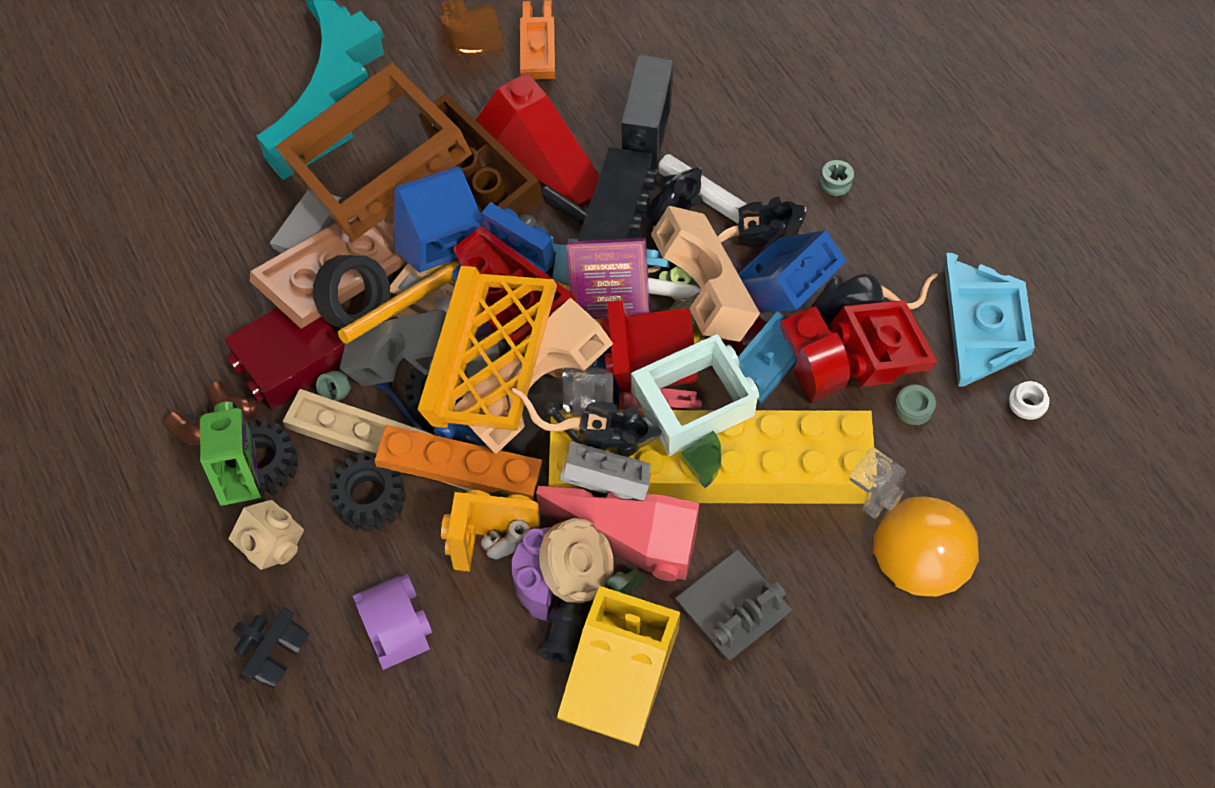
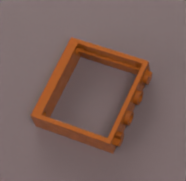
M393 62L275 146L292 173L352 242L394 212V187L453 168L472 154L461 130ZM403 94L439 132L339 204L308 169L306 164ZM454 145L456 148L449 152L448 148ZM357 216L358 220L350 225L349 221Z

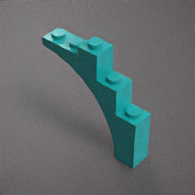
M305 0L307 8L321 28L322 43L319 62L311 82L299 100L276 123L256 136L263 157L282 180L293 173L275 146L366 82L369 76L364 66L384 55L381 41L384 35L377 22L374 20L369 21L361 11L351 16L349 11L344 6L340 8L335 3V0ZM352 131L307 163L306 166L354 138Z

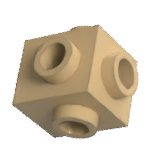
M273 500L244 507L228 539L247 556L251 563L262 570L290 561L298 550L297 543L304 529L292 519L286 510L280 508Z

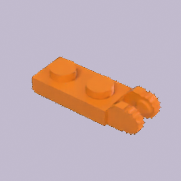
M544 0L542 6L543 17H533L531 1H523V18H520V75L528 72L533 79H555L554 17H552V1Z

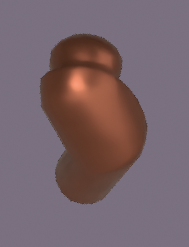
M214 382L206 388V393L213 407L221 402L235 403L239 409H242L246 421L247 419L255 418L259 413V405L254 398L230 396L223 382Z
M177 410L171 412L166 417L164 425L188 445L200 444V417L202 416H199L194 424Z

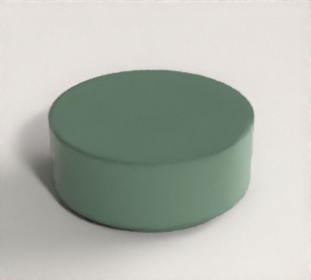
M908 385L898 393L895 402L897 416L903 422L910 425H921L929 421L936 407L933 393L921 385Z

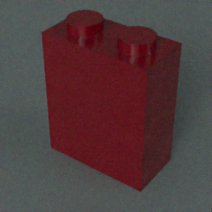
M278 307L224 339L231 352L225 356L228 363L237 375L244 372L249 379L245 385L257 402L264 400L272 411L296 397L299 389L307 390L315 385L320 375L329 371L339 370L345 347L339 336L322 316L300 328Z

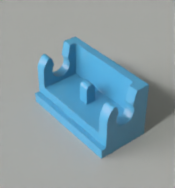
M779 312L774 314L738 356L739 369L744 377H751L756 384L759 392L757 404L760 406L797 362L795 354L779 328L781 321L786 319Z

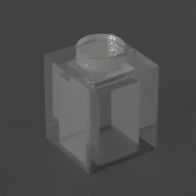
M589 367L585 371L575 368H562L563 408L573 416L582 415L585 408L592 402L613 403V374L602 367Z

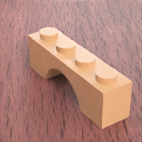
M668 206L652 231L651 236L662 257L684 269L700 286L701 292L689 309L701 333L706 336L718 334L722 339L740 342L760 312L705 214Z
M569 298L548 318L530 387L541 376L555 369L575 368L585 371L613 344L600 324L572 298ZM517 358L498 371L505 383L520 374L522 362ZM493 374L474 388L481 399H483L502 385ZM471 391L467 392L462 400L454 406V411L464 412L477 403ZM507 394L488 407V410L493 416L508 417L512 400ZM521 416L518 431L468 426L497 454L525 427L523 416Z

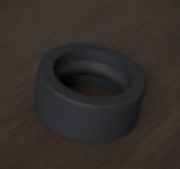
M337 255L327 260L318 270L313 283V300L318 313L327 323L344 328L390 300V283L385 270L376 260L366 255ZM348 269H356L362 276L365 284V298L356 314H347L342 309L338 299V286L341 277Z

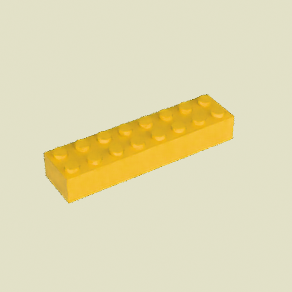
M559 410V412L566 420L581 418L584 410ZM639 410L638 415L646 417L643 411ZM716 410L672 411L680 425L683 426ZM755 410L754 417L671 456H668L660 440L657 438L629 457L650 463V480L647 494H658L696 503L871 504L877 486L871 411ZM551 417L550 424H558V422L553 417ZM550 431L549 487L584 489L596 498L607 496L608 494L560 480L562 467L572 440L565 431ZM617 448L604 450L617 454Z

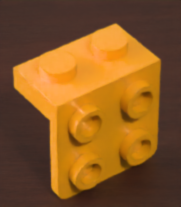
M470 490L466 493L455 492L451 515L444 514L441 528V538L446 539L445 554L451 556L453 569L470 572L476 534L490 536L491 531H498L502 537H505L511 523L516 520L527 523L530 530L541 529L538 503L532 501L527 496L517 494L509 495L505 498L490 496L488 493L480 490Z

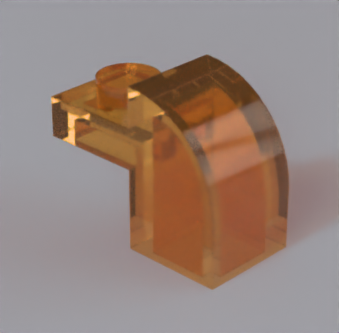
M447 0L446 3L441 4L443 16H440L443 39L449 49L459 55L475 58L504 52L502 28L493 3L467 10L463 0Z

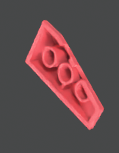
M538 486L536 496L540 511L559 522L573 518L588 520L594 524L592 527L598 533L603 532L609 541L613 553L644 571L653 573L658 579L664 581L686 580L696 540L699 503L658 494H646L643 501L627 500L615 496L611 491H608L607 496L596 498L584 489Z

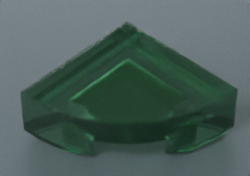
M714 431L680 452V459L704 488L714 481L721 465V444Z

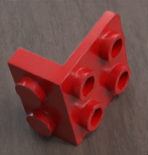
M623 300L607 302L608 317H602V328L613 344L611 345L612 352L605 353L608 377L615 376L621 393L631 390L632 372L694 345L691 314L685 308L628 316ZM698 372L667 386L693 383L698 378Z

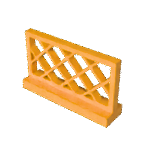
M460 267L418 406L419 412L433 427L447 428L448 423L518 431L525 404L517 394L512 393V388L520 390L526 396L528 394L557 288L554 279L480 274L476 267ZM489 287L505 288L508 295L490 307L485 303ZM531 291H543L540 301L527 310L519 302L520 298ZM515 303L522 314L502 327L495 316ZM492 319L498 330L478 343L475 338L477 328ZM529 322L532 327L531 336L515 346L508 335ZM505 338L512 349L494 362H491L485 351ZM481 354L488 366L468 379L464 373L467 363ZM519 358L522 362L520 374L505 383L498 371ZM494 374L502 386L481 399L474 387ZM471 391L477 403L464 412L453 411L456 400ZM508 394L512 400L508 417L493 416L488 407Z

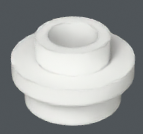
M1027 381L1018 384L1012 389L1009 395V405L1017 416L1033 420L1045 414L1049 407V397L1046 389L1041 384ZM1023 399L1031 400L1034 405L1026 404Z

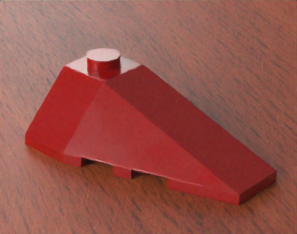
M528 72L499 87L475 121L537 180L542 182L544 187L546 185L550 186L580 207L590 203L600 175L545 92Z
M482 226L453 247L461 266L476 267L480 274L552 279ZM556 281L557 288L549 317L569 298L576 302L573 294ZM489 287L485 303L490 307L508 295L505 288ZM531 291L520 298L519 302L527 310L540 301L543 291ZM513 303L495 317L503 327L522 314V312ZM488 320L491 329L497 331L498 328L493 320ZM527 322L508 336L514 345L517 346L527 336L531 335L532 327Z

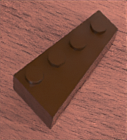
M446 92L433 102L461 130L472 153L456 166L462 169L480 213L491 202L501 209H511L518 216L523 214L530 215L545 203L539 181ZM421 112L418 114L427 138L430 139L439 130ZM452 145L450 148H448V151L450 152L456 147Z

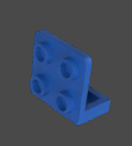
M490 202L481 213L485 229L546 274L555 263L550 235L538 226L531 227L524 223L511 209H501ZM459 264L452 273V277L455 283L459 274L461 264Z

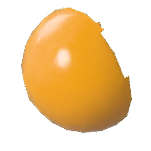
M912 497L900 501L885 513L873 535V554H875L882 572L896 584L895 587L913 595L937 597L956 591L972 577L979 562L978 536L969 517L963 510L950 502L932 497Z

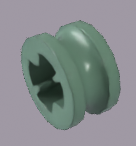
M829 161L822 168L821 188L826 193L834 196L846 194L852 187L854 170L844 161ZM833 174L836 177L839 174L843 176V180L841 181L840 178H838V181L833 180L831 175Z

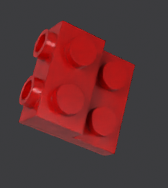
M905 300L844 306L830 324L831 334L838 333L846 350L850 366V376L856 377L861 387L891 384L901 374L930 371L937 363Z

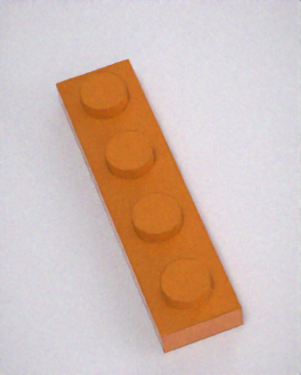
M387 424L375 458L376 467L489 493L503 491L510 495H523L529 497L532 501L542 468L541 459L501 450L495 454L488 447Z

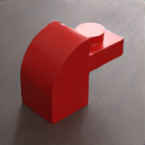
M816 306L782 320L779 328L797 358L793 373L810 403L812 404L845 389L850 378V366L846 350L838 333L831 334Z

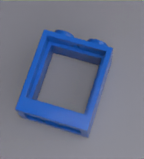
M824 230L774 239L738 275L760 313L797 310L846 262V259L828 232ZM756 265L760 267L759 273L755 270Z

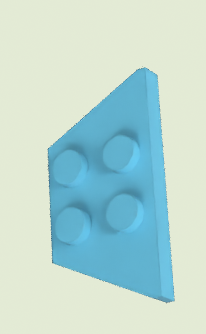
M946 253L944 268L958 386H966L1032 355L1035 346L1026 282L1009 275H1000L994 269L981 264L978 269L957 261L958 255Z

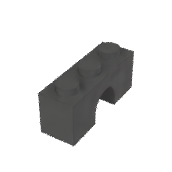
M434 309L427 313L400 316L397 319L382 322L350 343L345 344L340 369L363 387L394 381L397 366L403 358L424 375H428L447 312L443 309Z

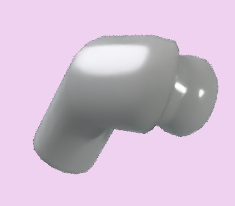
M516 520L511 523L504 538H502L498 531H491L489 537L487 535L483 537L481 546L487 551L488 557L497 560L515 553L517 545L530 530L529 526L524 521Z

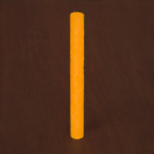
M457 261L451 262L338 331L339 338L345 344L350 343L453 279L452 273L459 263Z

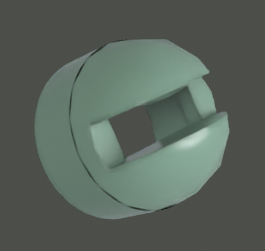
M329 371L320 375L316 382L319 396L337 402L343 400L351 389V385H349L347 380L348 376L341 371ZM332 382H334V384H335V386H336L335 389H332V386H331V383H332Z

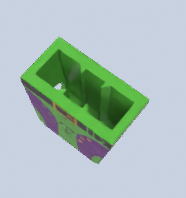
M221 402L214 407V413L204 414L200 417V462L220 506L261 498L254 439L243 411L235 403ZM235 459L236 468L229 467L226 464V460Z

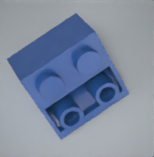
M458 166L394 187V251L419 273L458 259L453 247L483 225V218L462 169Z

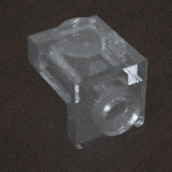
M871 448L849 476L851 482L868 493L862 510L874 519L879 516L884 508L891 511L897 505L904 494L900 486L906 469L875 448Z

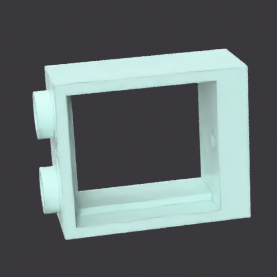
M718 334L631 373V392L646 418L662 430V435L658 439L668 456L755 416L757 399L759 398L756 384L751 377H744L739 369V360L734 349L730 345L725 346ZM712 365L734 402L681 426L660 389Z

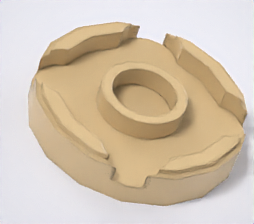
M573 518L553 525L544 535L539 550L540 569L545 583L554 595L566 602L582 603L593 600L599 586L605 587L606 582L613 574V553L608 539L603 532L598 533L592 527L593 523L585 519Z

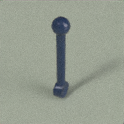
M392 382L376 384L378 390L387 393L411 424V427L426 431V425L413 416L391 387Z

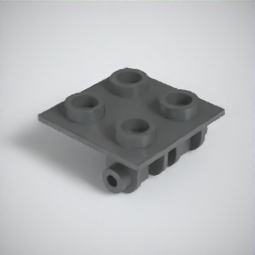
M739 550L735 551L675 598L728 661L732 660L792 612L790 606L782 599L786 595L782 586L777 582L770 585Z

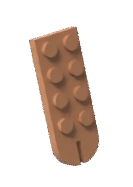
M394 212L353 242L337 223H334L250 271V282L300 328H303L321 317L313 300V283L318 270L327 260L337 255H366L376 260L385 270L387 276L408 263L394 251ZM357 216L349 221L350 225L358 220ZM348 269L341 277L338 286L340 304L365 290L363 278L356 269Z

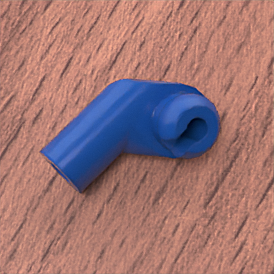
M448 423L447 428L434 427L436 436L448 439L453 438L457 441L484 447L486 445L468 425Z

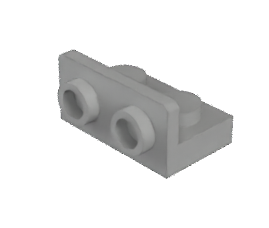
M571 441L560 474V480L605 494L611 491L615 496L627 500H645L649 488L650 463Z

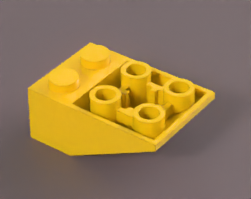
M599 586L583 628L557 719L639 747L679 631L680 612Z

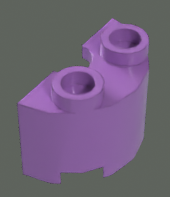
M551 527L529 530L524 535L523 540L517 545L512 558V578L516 596L533 617L547 621L548 613L551 611L553 592L544 581L540 569L539 550L544 535Z
M408 574L401 577L396 576L352 595L383 670L430 650L425 636L432 633L423 609L415 612L410 600L417 597Z

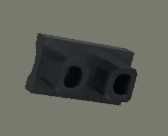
M284 607L266 636H263L260 632L268 621L260 615H256L250 626L241 622L236 623L232 630L241 639L233 651L244 657L252 645L257 647L241 672L239 679L247 684L255 680L273 689L277 686L288 667L270 657L271 650L277 643L296 655L309 636V633L301 625L292 620L295 615L294 612Z

